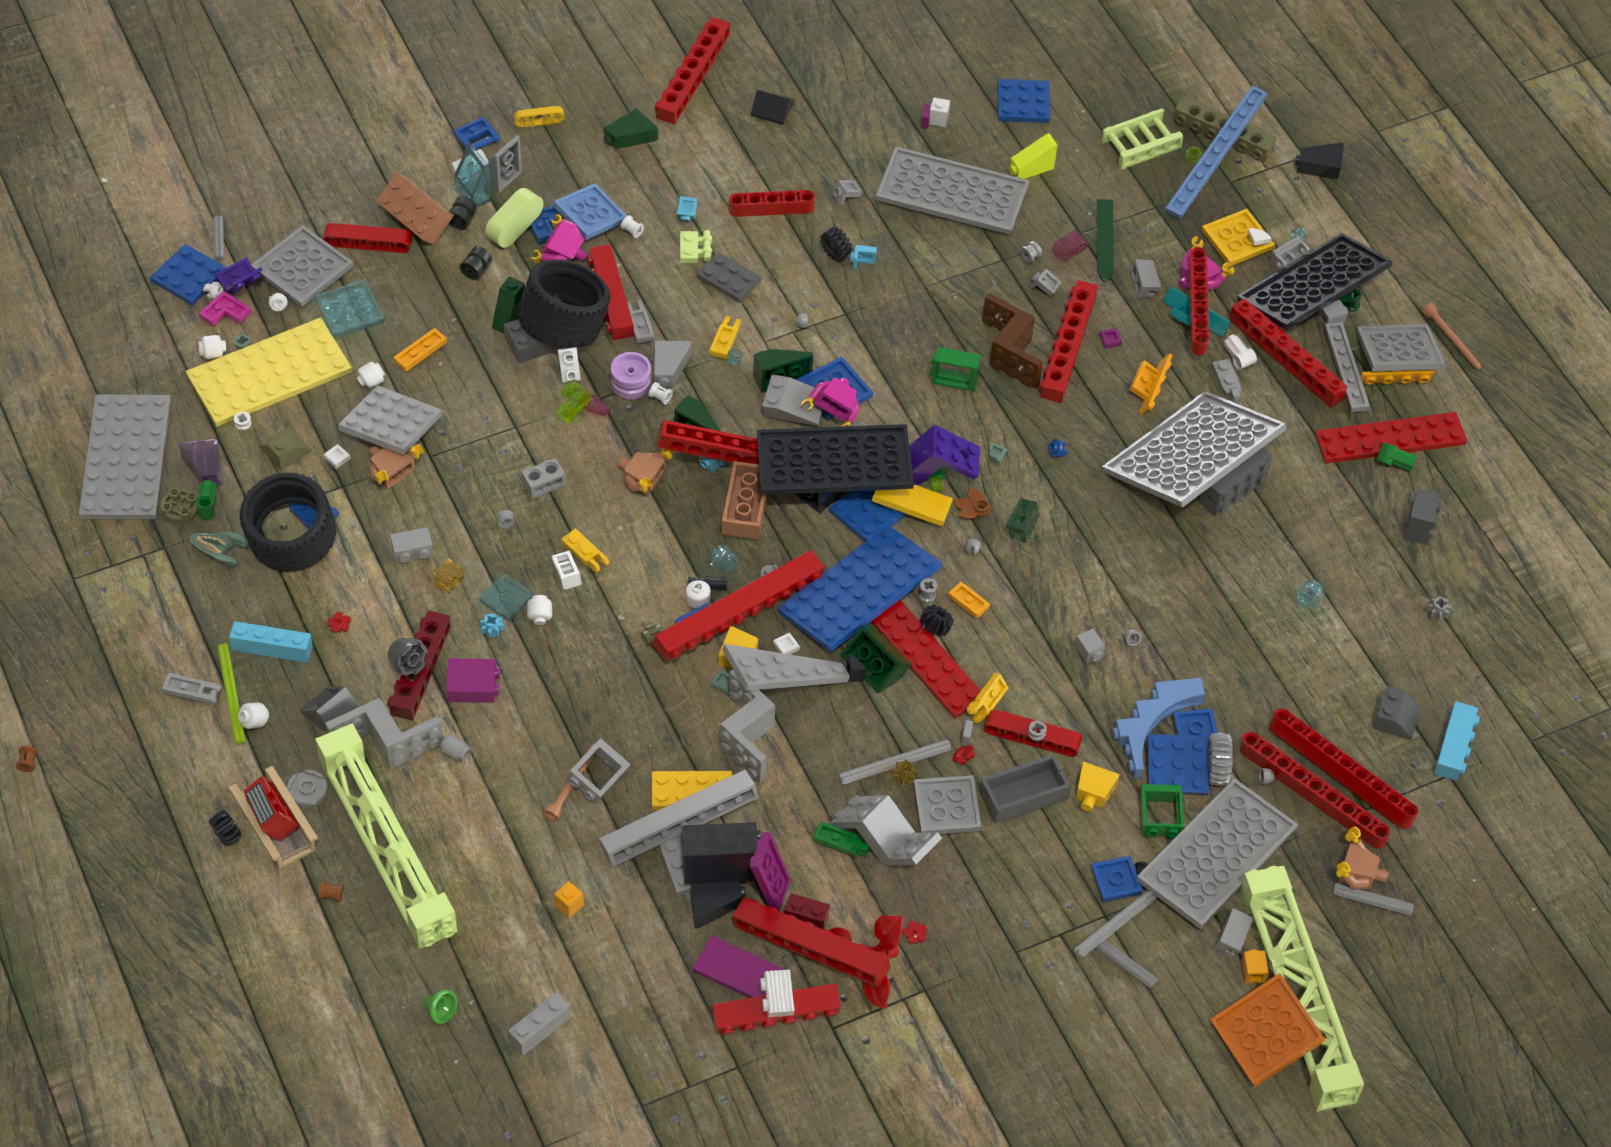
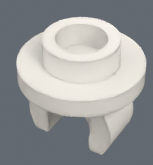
M213 282L212 284H205L203 291H208L207 298L214 300L223 292V287L219 282Z
M275 293L269 297V306L274 311H281L287 306V299L283 294Z

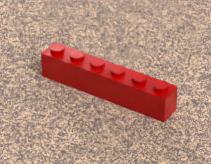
M611 244L591 247L590 255H587L588 265L592 266L591 270L603 279L611 295L610 303L604 316V320H607V333H611L612 341L634 337V325Z
M837 983L793 990L794 1013L790 1016L768 1017L767 1011L763 1012L762 999H766L765 995L712 1004L711 1010L716 1034L730 1035L735 1030L741 1029L742 1032H748L758 1026L771 1028L775 1026V1023L781 1022L784 1025L795 1023L799 1019L811 1021L815 1020L816 1016L822 1015L826 1018L834 1017L841 1010Z

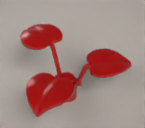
M903 915L880 916L874 925V934L880 940L879 944L867 947L876 952H883L889 959L896 958L899 954L898 943L902 933ZM835 927L829 930L837 936H844L852 941L851 933L845 928ZM885 976L879 988L862 981V990L867 1000L879 1008H887V1000L890 994L888 976Z

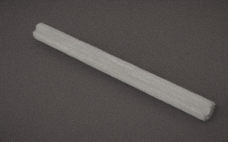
M947 739L842 772L839 774V779L842 784L860 780L950 751L951 744Z
M1147 890L1074 949L1076 956L1080 958L1087 955L1158 897Z

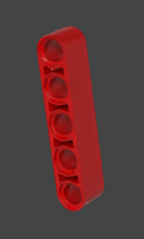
M810 190L734 193L729 197V213L734 217L808 214L813 212L815 206V194Z
M328 223L323 236V240L332 247L395 253L408 252L412 239V233L406 229Z
M996 709L991 710L988 714L984 731L992 736L1068 757H1075L1078 754L1082 735L1076 731L1044 723L1047 727L1046 736L1040 741H1035L1029 737L1028 730L1030 723L1037 720ZM1034 729V731L1036 730V733H1040L1039 729Z

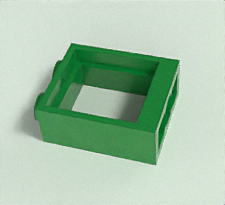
M938 347L936 354L933 353L931 358V364L933 365H931L929 376H933L932 384L975 392L981 355ZM940 363L970 369V373L940 368Z
M1142 784L1139 793L1141 836H1167L1175 838L1184 829L1182 785ZM1146 801L1175 802L1176 824L1148 823Z

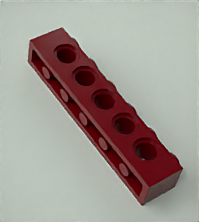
M428 610L426 616L421 618L419 633L416 632L414 638L419 639L427 648L428 653H425L424 658L426 664L418 674L401 675L400 679L396 680L393 696L390 695L387 703L391 716L414 720L450 631V615Z

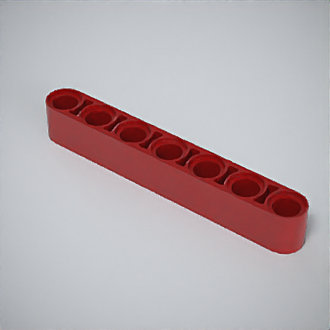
M1195 247L1191 250L1189 259L1191 352L1198 356L1204 355L1207 352L1209 341L1207 253L1205 249Z

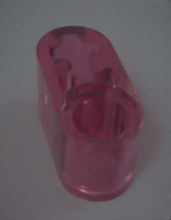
M1073 230L1057 240L1052 247V251L1064 262H1068L1087 248L1088 241L1076 230Z

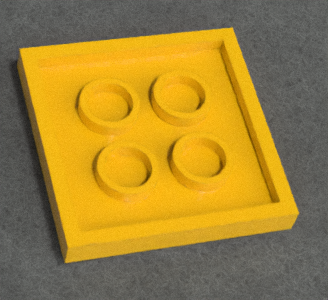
M1248 209L1202 226L1201 231L1224 261L1229 262L1231 266L1271 251L1275 247L1272 240L1270 243L1253 245L1248 235V229L1264 230Z

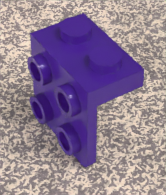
M246 257L216 273L215 277L223 287L224 292L228 293L231 291L233 294L242 289L241 287L245 283L250 285L261 277L260 273L263 269L260 267L254 270Z

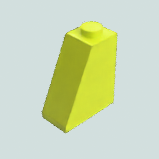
M1049 133L1011 157L1010 174L1014 177L1026 179L1054 169L1058 145Z

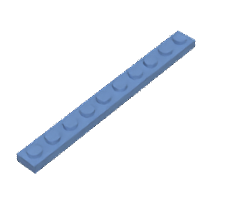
M1254 86L1249 89L1169 202L1165 212L1179 219L1183 217L1264 102L1267 92Z

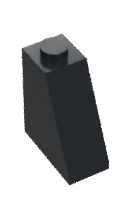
M1344 143L1301 148L1300 155H1296L1295 165L1298 166L1297 173L1338 180Z
M740 881L691 883L690 893L694 929H698L737 909L745 897V887L740 885Z

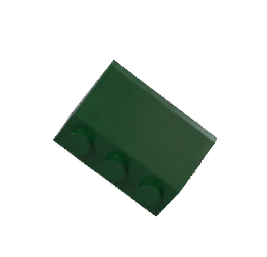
M862 625L840 654L846 661L849 654H852L866 668L864 680L877 693L883 692L899 681L912 665L875 626Z

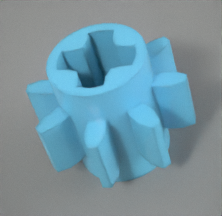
M495 613L485 614L484 620H480L481 633H486L489 638L499 636V632L504 630L502 617L498 618Z

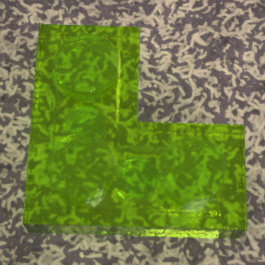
M573 379L561 391L568 400L560 406L556 414L568 424L593 396Z

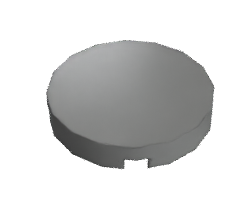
M304 770L302 773L294 774L287 785V789L296 804L304 808L320 804L326 798L328 792L324 776L314 770Z

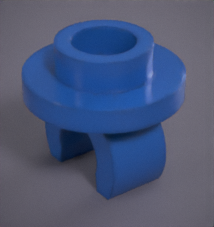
M1053 439L1048 447L1050 455L1052 457H1065L1068 453V450L1063 449L1066 443L1060 439Z

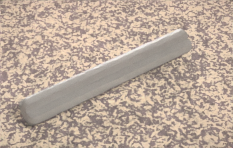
M1336 883L1333 889V894L1406 915H1411L1414 905L1412 903L1361 889L1353 890L1349 886Z
M1104 940L1096 947L1149 988L1155 985L1157 981L1155 976L1108 941Z

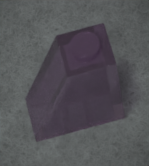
M217 439L179 443L182 459L200 483H203L204 480H211L217 486H223Z

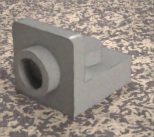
M838 180L831 192V195L838 204H843L846 197H860L862 194V190L854 180Z
M1045 268L1041 273L1038 271L1031 278L1033 282L1029 287L1033 289L1037 285L1046 294L1051 296L1062 282Z

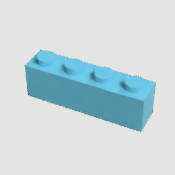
M234 621L229 636L231 650L306 663L309 661L313 648L310 633Z
M1455 701L1434 774L1455 781L1458 780L1460 774L1464 775L1467 763H1464V758L1468 759L1471 747H1468V744L1473 742L1476 733L1472 729L1473 727L1477 728L1480 716H1476L1477 707Z

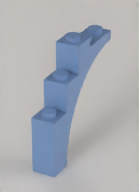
M1201 678L1155 682L1154 690H1151V699L1136 701L1135 708L1132 709V718L1116 720L1115 728H1112L1113 739L1117 740L1118 747L1124 746V753L1129 757L1128 770L1132 772L1134 780L1142 779L1144 770L1142 754L1148 734L1162 720L1172 715L1173 712L1203 705L1205 691Z

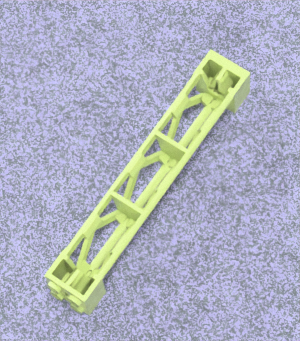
M353 723L316 738L319 761L406 921L408 929L419 949L429 947L440 939L451 937L457 932L455 911L446 894L441 893L438 895L365 761L363 742ZM354 761L357 762V764H358V766H359V768H360V770H361V772H362V774H363V776H364V778H365L367 784L365 783V781H364V779H363V777H362L360 771L358 770V768H357V766H356V764H355ZM343 766H348L361 790L362 795L360 798L350 794ZM336 770H338L342 788L335 776ZM353 804L360 807L359 819L352 808ZM385 816H386V818H387V820H388V822H389V824H390V826H391V828H392V830H393L395 836L393 835V833H392V831H391V829H390L388 823L386 822V820H385V818H384ZM377 820L390 844L387 848L377 845L371 822ZM364 825H366L368 836L362 827ZM380 855L387 857L386 870L379 859ZM412 866H413V868H414V870H415V872H416V874H417V876H418V878H419V880H420L422 886L420 885V883H419V881H418V879H417L415 873L413 872V870H412V868H411ZM403 870L417 895L414 900L403 893L398 875ZM392 875H393V879H394V883H395L396 889H395V887H394V885H393L391 879L389 878V876H392Z
M1270 866L1263 870H1250L1244 874L1239 895L1246 914L1252 913L1269 958L1270 969L1274 972L1275 976L1281 973L1283 978L1285 976L1306 989L1300 1003L1306 1009L1312 1000L1314 1007L1306 1009V1012L1319 1031L1325 1035L1326 1041L1321 1045L1328 1049L1319 1064L1315 1065L1311 1051L1303 1056L1312 1079L1308 1089L1316 1112L1356 1104L1364 1083L1356 1061L1353 1059L1298 909L1285 867ZM1283 894H1285L1287 903H1288V905H1289V908H1290L1289 911H1288L1287 906H1286V901L1283 899V896H1282ZM1266 910H1269V911H1271V912H1273V913H1275V914L1281 916L1282 919H1283V922L1280 921V920H1278L1277 918L1273 917L1272 915L1268 914V913L1265 912V911H1266ZM1264 920L1285 932L1278 945L1274 948ZM1296 930H1298V933H1299V935H1300V938H1301V941H1302V944H1303L1302 947H1301V945H1300V942H1299L1300 940H1299V937H1298V935H1297ZM1289 943H1291L1293 949L1285 951ZM1284 966L1303 974L1304 979L1287 970ZM1317 988H1319V990H1320V993H1321V996H1322V999H1323L1325 1005H1322V1002H1321V1000H1320L1321 998H1320V995H1319V992H1318ZM1329 1018L1331 1020L1333 1027H1330V1024L1328 1022ZM1339 1047L1341 1048L1346 1064L1343 1063ZM1333 1059L1335 1066L1328 1067L1331 1060Z

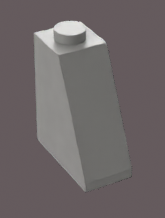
M655 341L654 383H659L661 387H673L691 357L692 341Z

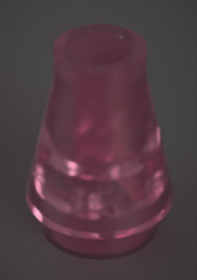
M588 394L582 404L586 411L607 417L611 410V407L607 406L595 394Z

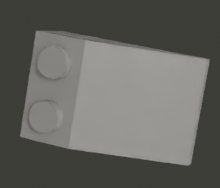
M516 135L499 150L482 171L483 183L498 193L522 173L520 136Z
M771 376L762 404L765 417L818 426L823 409L814 404L815 401L812 402L813 406L808 412H806L809 408L808 404L805 403L800 408L803 400L809 398L808 395L815 387L790 377Z

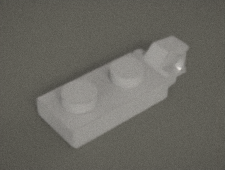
M1230 359L1212 362V370L1222 394L1229 395L1232 402L1239 403L1240 392L1242 391L1241 385Z

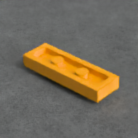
M434 328L394 356V363L407 372L445 345L447 338Z

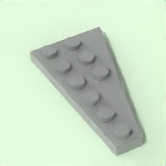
M724 644L722 649L746 691L848 682L850 678L843 664L839 662Z

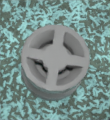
M1031 241L1027 246H1023L1020 249V255L1025 262L1031 263L1035 258H1039L1042 255V249L1038 243Z

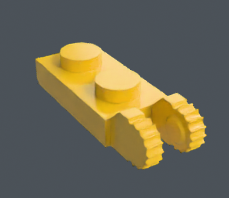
M725 317L710 347L709 355L727 360L738 334L741 319H736L734 326L731 327L728 326L730 324V317Z
M576 528L561 538V543L594 572L600 571V566L595 561L596 559L604 566L610 563L608 558Z
M1000 673L993 674L975 698V701L967 707L968 714H974L972 720L976 724L980 723L993 710L1008 690V686Z

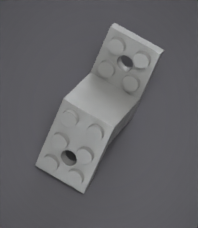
M733 669L729 672V696L733 701H737L742 708L720 724V747L725 753H729L733 757L737 765L746 769L752 779L755 778L761 783L766 779L767 757L752 743L774 727L775 704L760 690L746 691Z
M380 698L325 723L327 734L352 723L360 738L369 734L389 768L400 766L411 758L419 757L430 749L438 748L443 740L442 724L438 716L401 733Z
M889 795L855 796L849 800V805L845 809L835 814L836 818L830 822L833 826L841 829L856 828L883 866L916 865L942 839L938 832H915Z

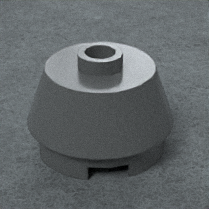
M399 638L391 644L388 650V660L398 674L407 676L413 673L416 675L425 666L424 658L425 653H428V651L419 639Z

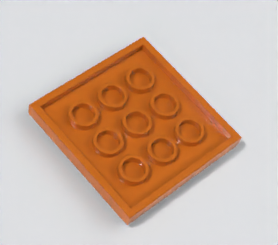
M1281 973L1210 1019L1255 1087L1326 1041Z

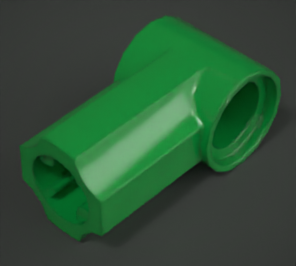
M1383 442L1377 456V460L1383 463L1394 464L1410 471L1414 467L1417 458L1416 455L1400 450L1398 447Z
M204 480L199 486L196 504L198 516L202 520H210L215 516L214 507L217 485L211 480Z

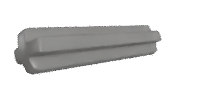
M215 216L213 218L215 260H223L222 216Z

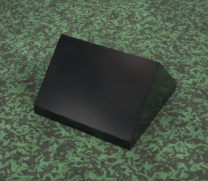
M757 90L751 116L783 125L795 99L764 90Z

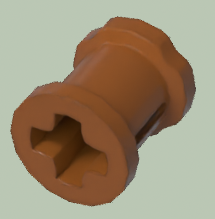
M21 746L19 748L20 758L16 763V768L22 772H31L34 770L33 761L37 755V749L32 746Z
M322 881L319 899L329 898L335 899L336 902H341L344 885H333Z

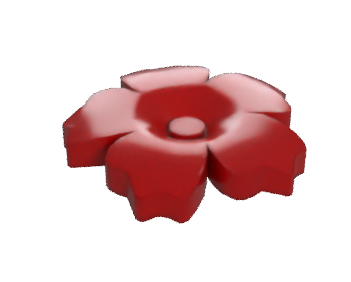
M337 612L333 615V618H328L327 623L334 633L346 632L349 630L351 618L347 615L343 616L342 612Z
M972 745L959 747L956 750L957 752L954 753L953 761L961 765L966 764V761L974 758V747Z
M910 921L907 928H903L902 933L911 944H917L918 941L923 943L927 939V934L925 933L927 931L926 925L919 924L917 927L916 921Z

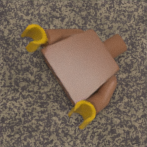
M376 445L373 446L369 451V454L372 456L370 458L371 466L369 467L371 480L378 482L379 485L383 484L386 489L392 487L415 470L414 458L418 459L420 457L419 454L424 453L421 445H414L404 455L386 448L381 450Z
M662 449L656 453L637 452L631 460L621 457L618 467L624 469V481L632 492L640 491L648 496L665 472V459L670 460L672 458L671 453L675 451Z
M1357 827L1350 828L1345 838L1347 841L1353 842L1349 845L1344 862L1337 865L1339 869L1336 872L1339 877L1338 883L1347 885L1353 890H1369L1374 880L1386 883L1389 872L1378 869L1379 856L1374 855L1365 847L1359 838L1361 834Z

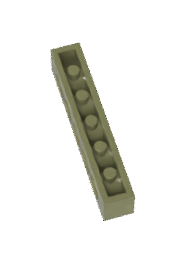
M1184 96L1175 108L1173 121L1215 139L1230 116ZM1247 124L1232 148L1265 162L1274 150L1277 137Z

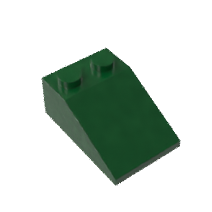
M769 349L754 354L753 378L761 393L767 392L772 375L790 377L797 380L813 371L812 352Z
M687 395L674 409V422L721 431L703 403L696 398Z

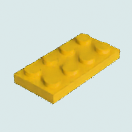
M652 771V810L665 808L732 776V771Z

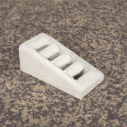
M570 551L551 556L564 590L582 584L580 573Z

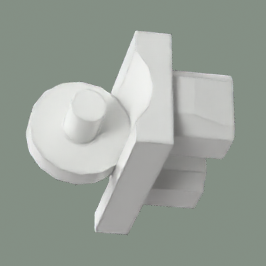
M577 348L558 349L562 383L581 380Z

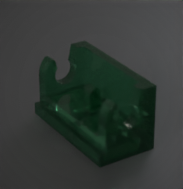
M1019 499L1006 525L1012 539L1017 534L1020 536L1021 542H1027L1040 516L1038 502Z

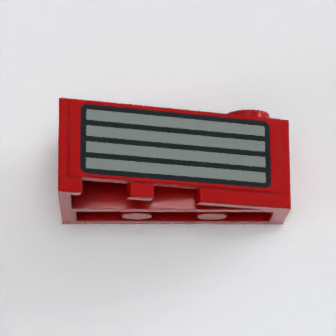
M261 776L243 791L261 830L266 832L270 838L274 837L282 841L299 827V824L270 780Z

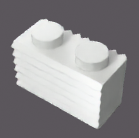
M790 970L764 972L763 978H760L761 991H765L766 999H762L763 1012L767 1011L768 1017L793 1015L794 1004Z

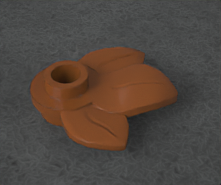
M969 488L968 498L954 499L955 506L961 511L959 516L964 519H973L977 516L983 517L990 513L991 506L989 502L976 489Z

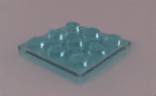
M366 279L314 295L317 306L333 338L385 322V317Z

